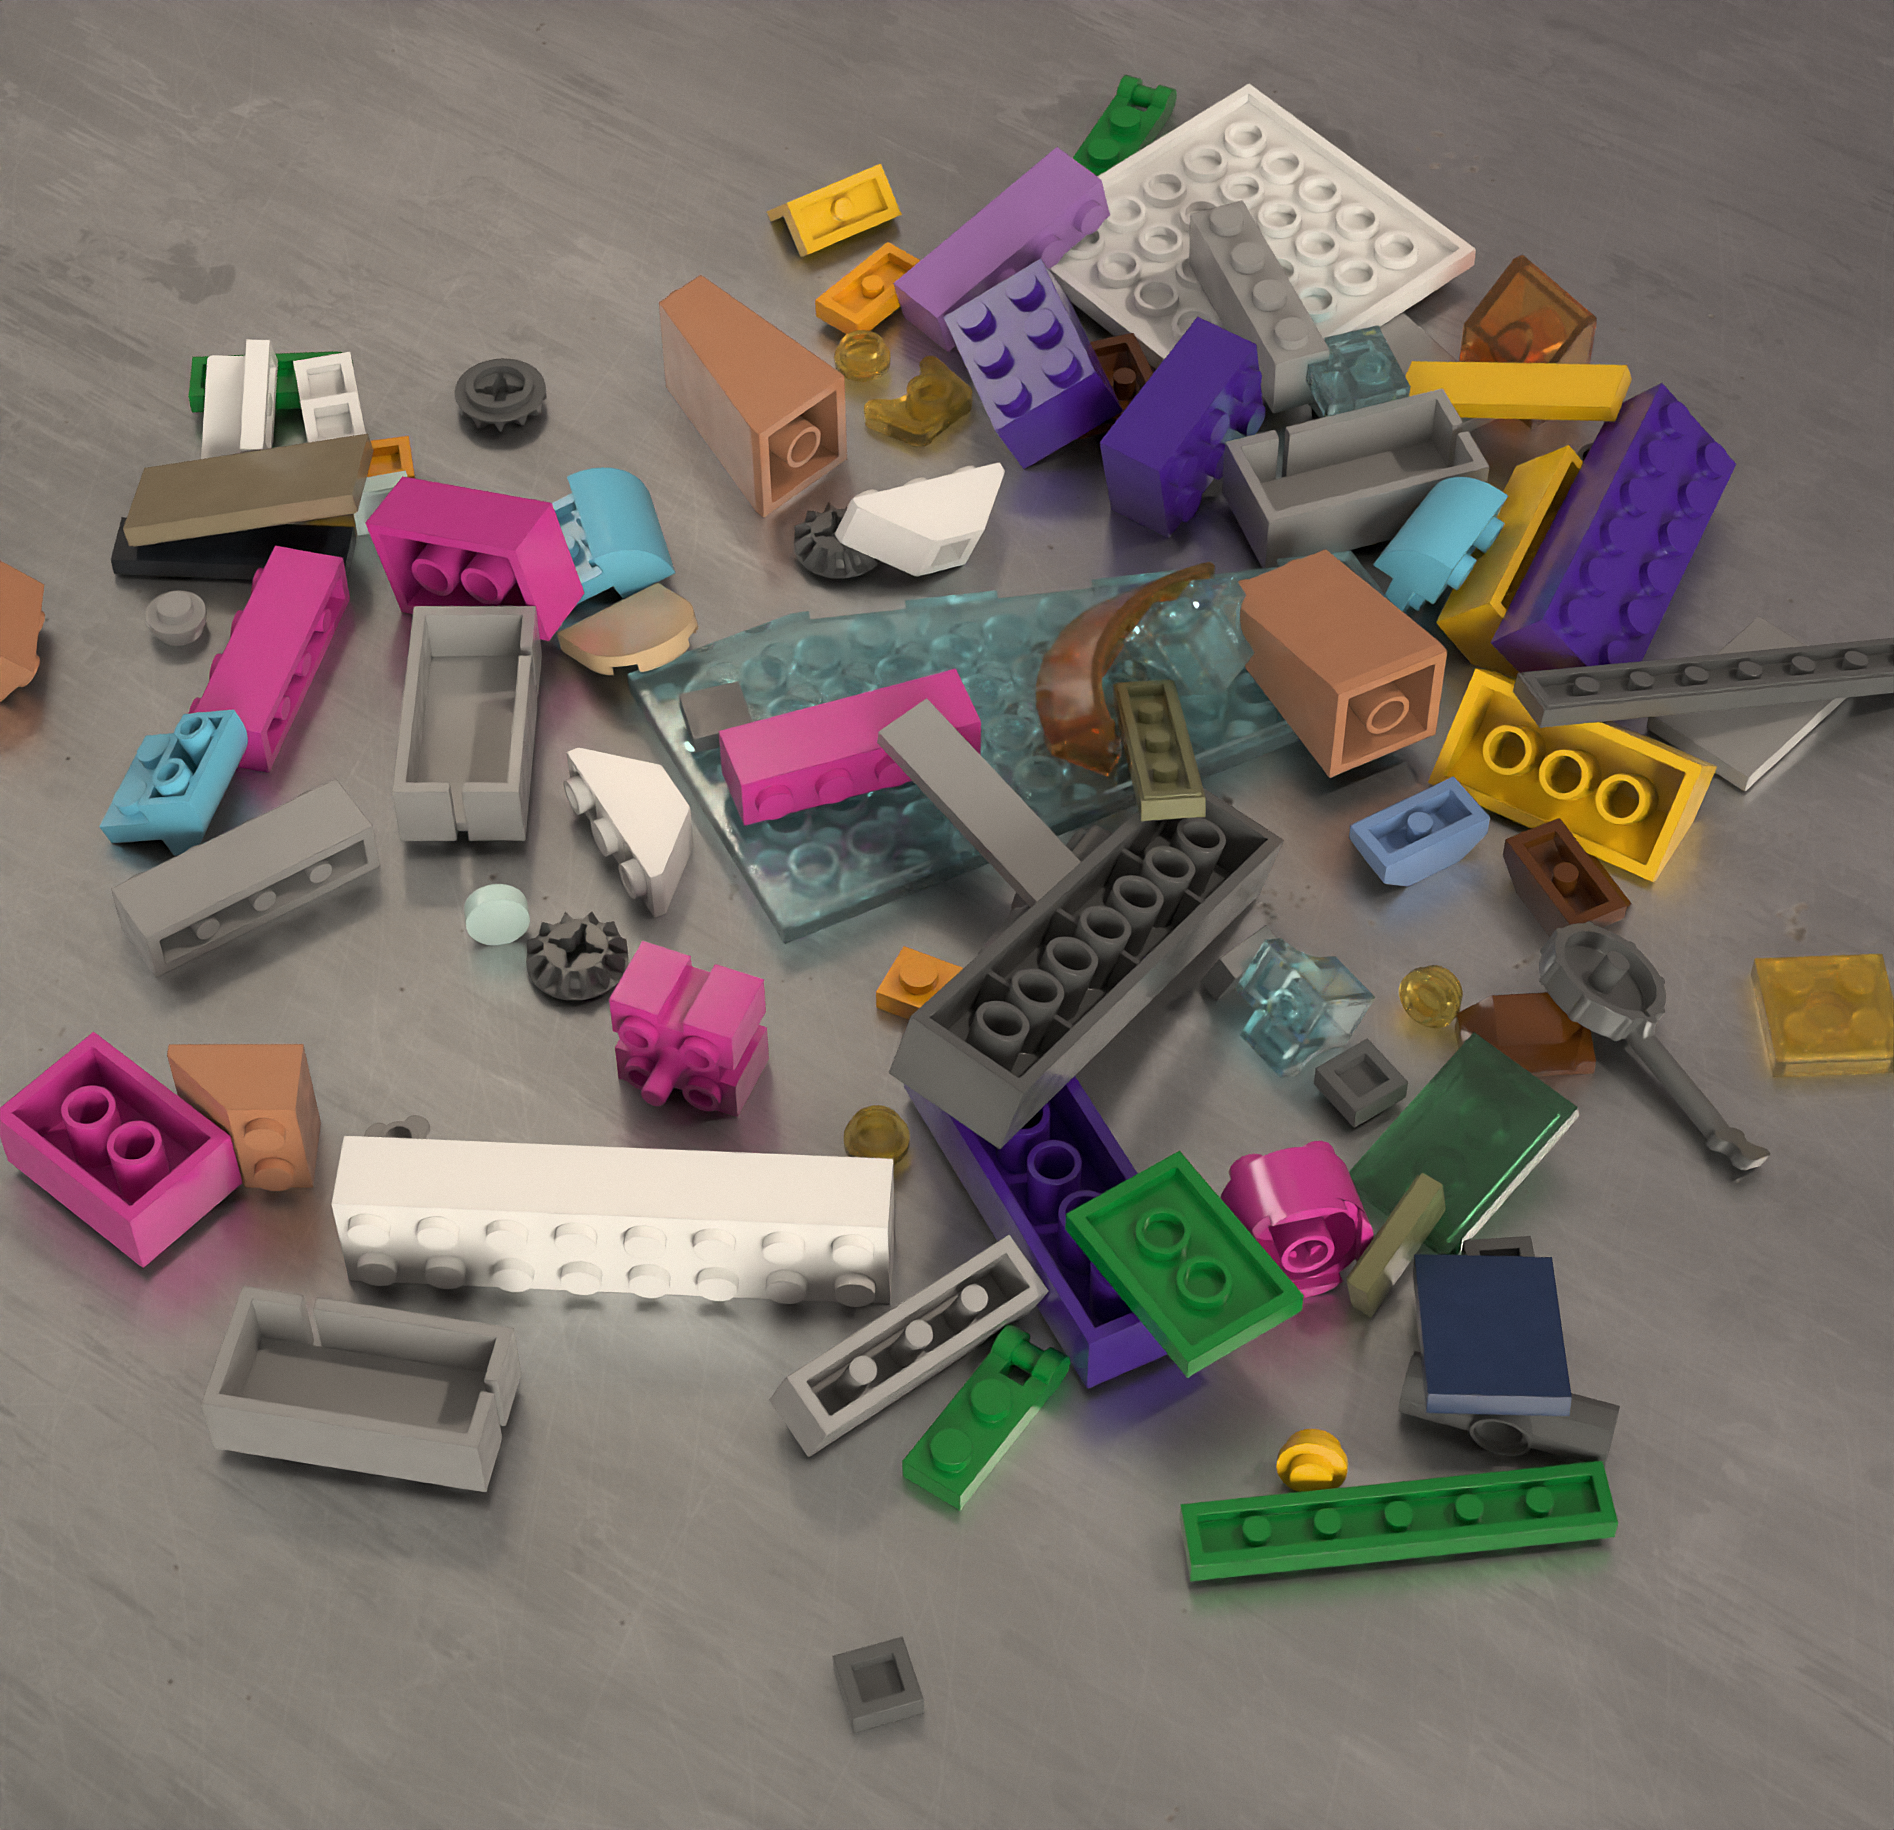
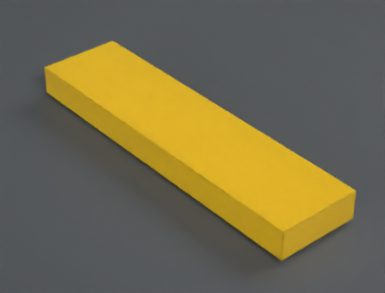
M1412 361L1395 400L1443 388L1460 418L1615 422L1632 378L1627 365Z

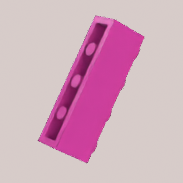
M275 546L265 568H259L254 575L251 596L244 611H237L233 618L230 640L223 654H216L212 661L209 683L202 697L195 698L190 706L188 714L235 710L248 734V745L238 765L239 768L270 773L350 601L344 561L341 557Z
M957 670L944 671L719 731L722 774L743 825L779 819L790 813L827 803H838L846 798L883 788L897 787L912 781L877 743L878 732L926 698L981 755V720Z

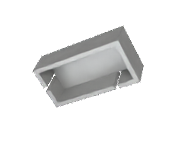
M1442 388L1286 427L1282 478L1276 479L1279 437L1275 430L1225 442L1222 493L1263 570L1266 572L1284 566L1294 559H1302L1325 549L1333 555L1392 540L1437 483L1451 477H1469L1487 483L1489 465L1469 431L1462 432L1463 421Z
M414 606L392 787L401 841H457L458 831H468L469 841L526 839L538 706L536 696L539 695L542 661L536 606Z
M242 1286L201 1402L214 1448L481 1492L487 1491L502 1441L500 1425L506 1426L521 1377L514 1328L317 1297L313 1311L322 1346L313 1345L314 1337L303 1295Z

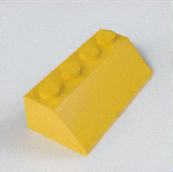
M1569 445L1515 467L1503 490V493L1507 494L1508 498L1497 516L1498 519L1505 523L1503 529L1486 553L1476 548L1471 554L1473 558L1477 559L1474 568L1458 590L1453 588L1436 621L1437 625L1473 665L1516 678L1517 673H1519L1491 644V641L1583 464V461Z
M1475 669L1427 783L1436 785L1454 776L1481 807L1531 829L1560 818L1586 853L1651 882H1655L1693 824L1717 766L1613 721L1539 728L1513 692L1515 679L1493 670Z

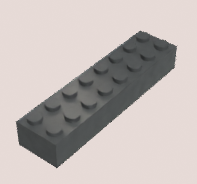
M1204 788L1206 817L1141 821L1138 810L910 1016L889 1074L1001 1149L1260 895L1284 840Z

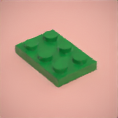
M1180 1150L1066 1214L1065 1230L1187 1378L1302 1311L1304 1295Z

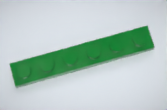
M1603 1461L1180 1504L1179 1516L1190 1581L1615 1537L1618 1526V1519Z

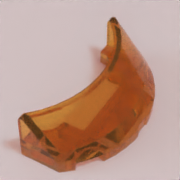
M1206 562L1178 570L1103 600L1073 619L1058 634V638L1043 658L1036 683V711H1038V716L1044 730L1043 740L1052 756L1106 777L1109 776L1121 757L1122 739L1115 735V721L1110 717L1105 703L1102 679L1132 634L1160 643L1168 635L1169 627L1175 624L1188 623V631L1200 633L1213 612L1216 568L1213 563Z

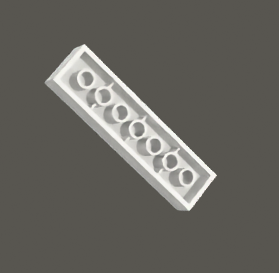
M344 1136L332 1198V1208L349 1281H363L374 1286H387L392 1283L431 1284L442 1289H454L460 1286L498 1287L510 1292H522L528 1289L567 1290L578 1295H590L596 1292L635 1293L646 1298H657L664 1295L703 1296L714 1301H725L732 1298L771 1299L783 1304L798 1303L802 1300L839 1302L851 1307H862L870 1303L890 1304L895 1246L893 1159Z

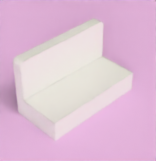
M246 339L245 356L211 355L208 357L201 459L273 448L278 360L270 340Z

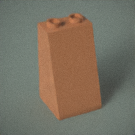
M699 275L680 289L674 290L659 302L665 386L759 515L766 517L847 460L845 377L842 373L702 275Z
M1325 549L1302 559H1294L1284 566L1251 579L1240 580L1232 586L1221 590L1218 633L1329 778L1436 734L1447 650L1437 639Z

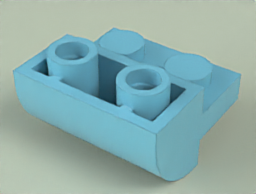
M605 467L582 470L567 476L572 493L553 502L552 505L585 593L577 604L613 586L621 597L625 599L676 573L650 492L639 478L624 470Z
M1451 477L1437 483L1373 564L1393 578L1384 597L1404 613L1410 606L1419 612L1427 601L1434 604L1448 585L1458 590L1477 562V559L1473 558L1471 554L1476 548L1486 553L1503 529L1505 523L1498 519L1497 516L1508 495L1486 482L1469 477Z
M235 710L183 714L174 733L145 736L99 826L111 843L163 840L174 856H178L189 848L201 843L248 745L246 728Z

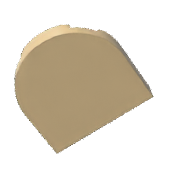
M657 582L557 632V637L564 653L592 671L604 675H614L612 667L638 664L640 672H645L675 660L689 648L688 638L692 633H696L699 626L691 603Z

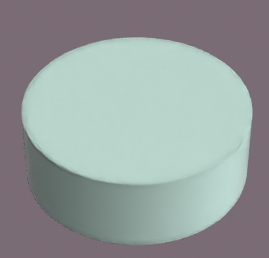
M491 884L474 891L464 904L467 932L474 940L482 944L501 945L511 943L520 938L529 927L530 917L527 899L519 889L513 886Z

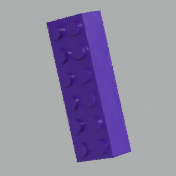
M1663 383L1624 401L1615 422L1604 421L1491 641V644L1519 673L1640 662L1646 654L1736 466V463L1727 454L1726 450L1709 435L1690 414L1687 407L1679 402Z
M1074 1076L1001 1149L904 1084L906 1092L996 1240L1000 1241L1010 1235L1049 1292L1036 1306L1062 1349L1070 1357L1073 1367L1086 1388H1091L1167 1355L1161 1345L1065 1230L1066 1214L1138 1174L1077 1078Z

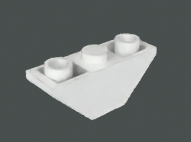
M1000 462L978 468L965 466L949 475L928 480L920 477L896 488L879 492L875 489L866 490L856 495L849 502L835 535L841 544L916 577L964 565L986 527L1005 470Z
M575 748L568 751L567 759L570 778L563 781V786L572 809L577 815L585 812L590 819L591 831L599 850L605 857L613 854L619 863L620 877L632 899L641 897L654 918L665 914L693 849L690 806L662 765L583 748Z

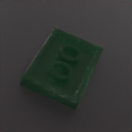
M1473 1032L1354 1165L1349 1173L1357 1193L1388 1217L1417 1175L1420 1176L1424 1173L1443 1184L1446 1211L1423 1244L1438 1255H1458L1462 1250L1463 1240H1471L1579 1118V1110L1576 1105Z

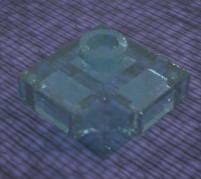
M1378 325L1325 337L1324 341L1330 349L1329 360L1308 364L1306 382L1324 417L1409 397L1411 386Z
M1235 577L1192 580L1176 600L1154 602L1122 642L1134 661L1146 662L1159 669L1168 679L1174 680L1180 696L1223 694L1255 653L1241 629L1240 609L1246 594Z
M1282 938L1266 939L1235 988L1242 998L1255 1010L1240 1036L1280 1078L1297 1076L1312 1058L1323 1051L1345 1047L1376 998L1336 956H1311L1295 949Z

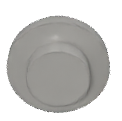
M170 591L156 597L149 604L146 610V620L150 631L161 642L171 646H182L195 641L201 635L207 620V611L203 600L198 595L188 591Z

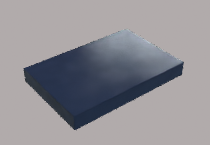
M1414 1254L1413 1282L1426 1413L1570 1416L1572 1395L1552 1257Z

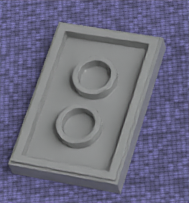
M1758 616L1717 654L1807 645ZM1846 698L1648 717L1646 728L1681 751L1717 766L1715 773L1743 791H1746Z

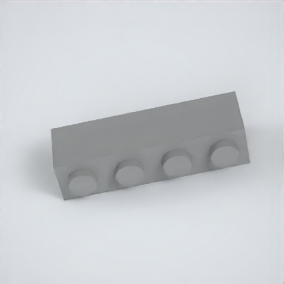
M1243 200L1190 214L1189 265L1225 329L1257 344L1259 371L1262 373L1261 391L1272 412L1277 413L1327 399L1330 349Z
M334 779L314 790L306 791L297 798L258 817L250 818L240 826L203 844L195 845L184 853L148 871L135 874L127 881L111 888L121 929L157 978L379 867L380 862L373 825L339 781Z
M1008 1235L788 1375L769 1400L807 1456L810 1457L998 1335L1008 1324H1015L1027 1316L1049 1291L1011 1236Z

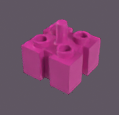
M642 941L609 998L613 1032L618 1033L620 1038L615 1046L618 1079L627 1081L635 1088L642 1090V1098L653 1106L665 1104L674 1087L683 1090L684 1098L692 1106L700 1110H716L738 1118L769 1060L767 1027L759 1025L766 1013L764 979L715 964L711 972L693 967L691 956Z

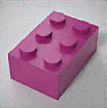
M402 476L365 522L400 610L403 613L413 614L414 606H536L540 639L549 641L585 594L555 510L550 502Z
M94 1031L0 1107V1139L7 1160L142 1268L148 1265L243 1183L231 1136Z

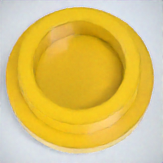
M1304 1429L1292 1434L1281 1447L1277 1456L1276 1469L1282 1482L1297 1492L1339 1488L1344 1483L1348 1472V1459L1335 1436L1320 1429Z

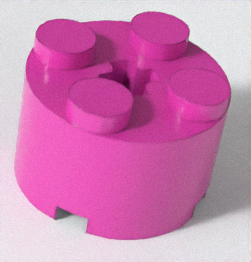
M1312 1141L1302 1147L1286 1148L1264 1156L1248 1154L1237 1159L1230 1166L1229 1176L1231 1180L1225 1186L1220 1198L1300 1290L1304 1298L1322 1294L1341 1284L1343 1280L1340 1272L1355 1259L1356 1262L1360 1259L1373 1240L1374 1233L1346 1164L1335 1154L1333 1146L1324 1141Z

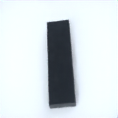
M122 517L110 560L114 574L253 579L259 568H265L274 547L280 546L343 558L348 582L356 537L354 526L282 524L133 547L129 546L123 531L127 517Z

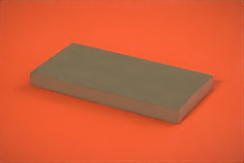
M367 433L146 467L143 470L123 527L129 546L136 547L354 514L359 509L373 455V447Z

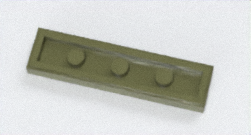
M1151 680L1113 684V704L1141 821L1206 817L1205 793L1174 680Z

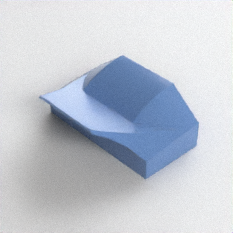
M1453 776L1350 825L1349 839L1384 884L1409 887L1460 862L1488 833L1490 817Z

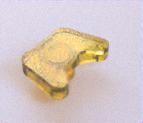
M926 356L920 361L919 375L908 382L905 395L896 399H871L864 405V423L868 428L914 447H924L931 444L934 438L972 410V389L937 357Z

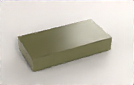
M1424 1173L1416 1176L1346 1277L1353 1307L1371 1318L1413 1259L1414 1254L1417 1253L1446 1211L1443 1184Z

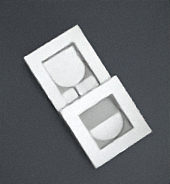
M345 352L293 361L308 443L366 434L351 353Z

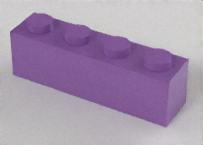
M1058 147L1053 149L893 283L904 318L945 351L949 352L956 344L944 316L1039 259L1043 260L1048 269L1054 267L1066 252L1085 236L1094 233L1102 225L1103 221L1110 216L1102 180Z

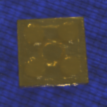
M1883 954L1754 958L1751 979L1772 1077L1894 1073V1000Z

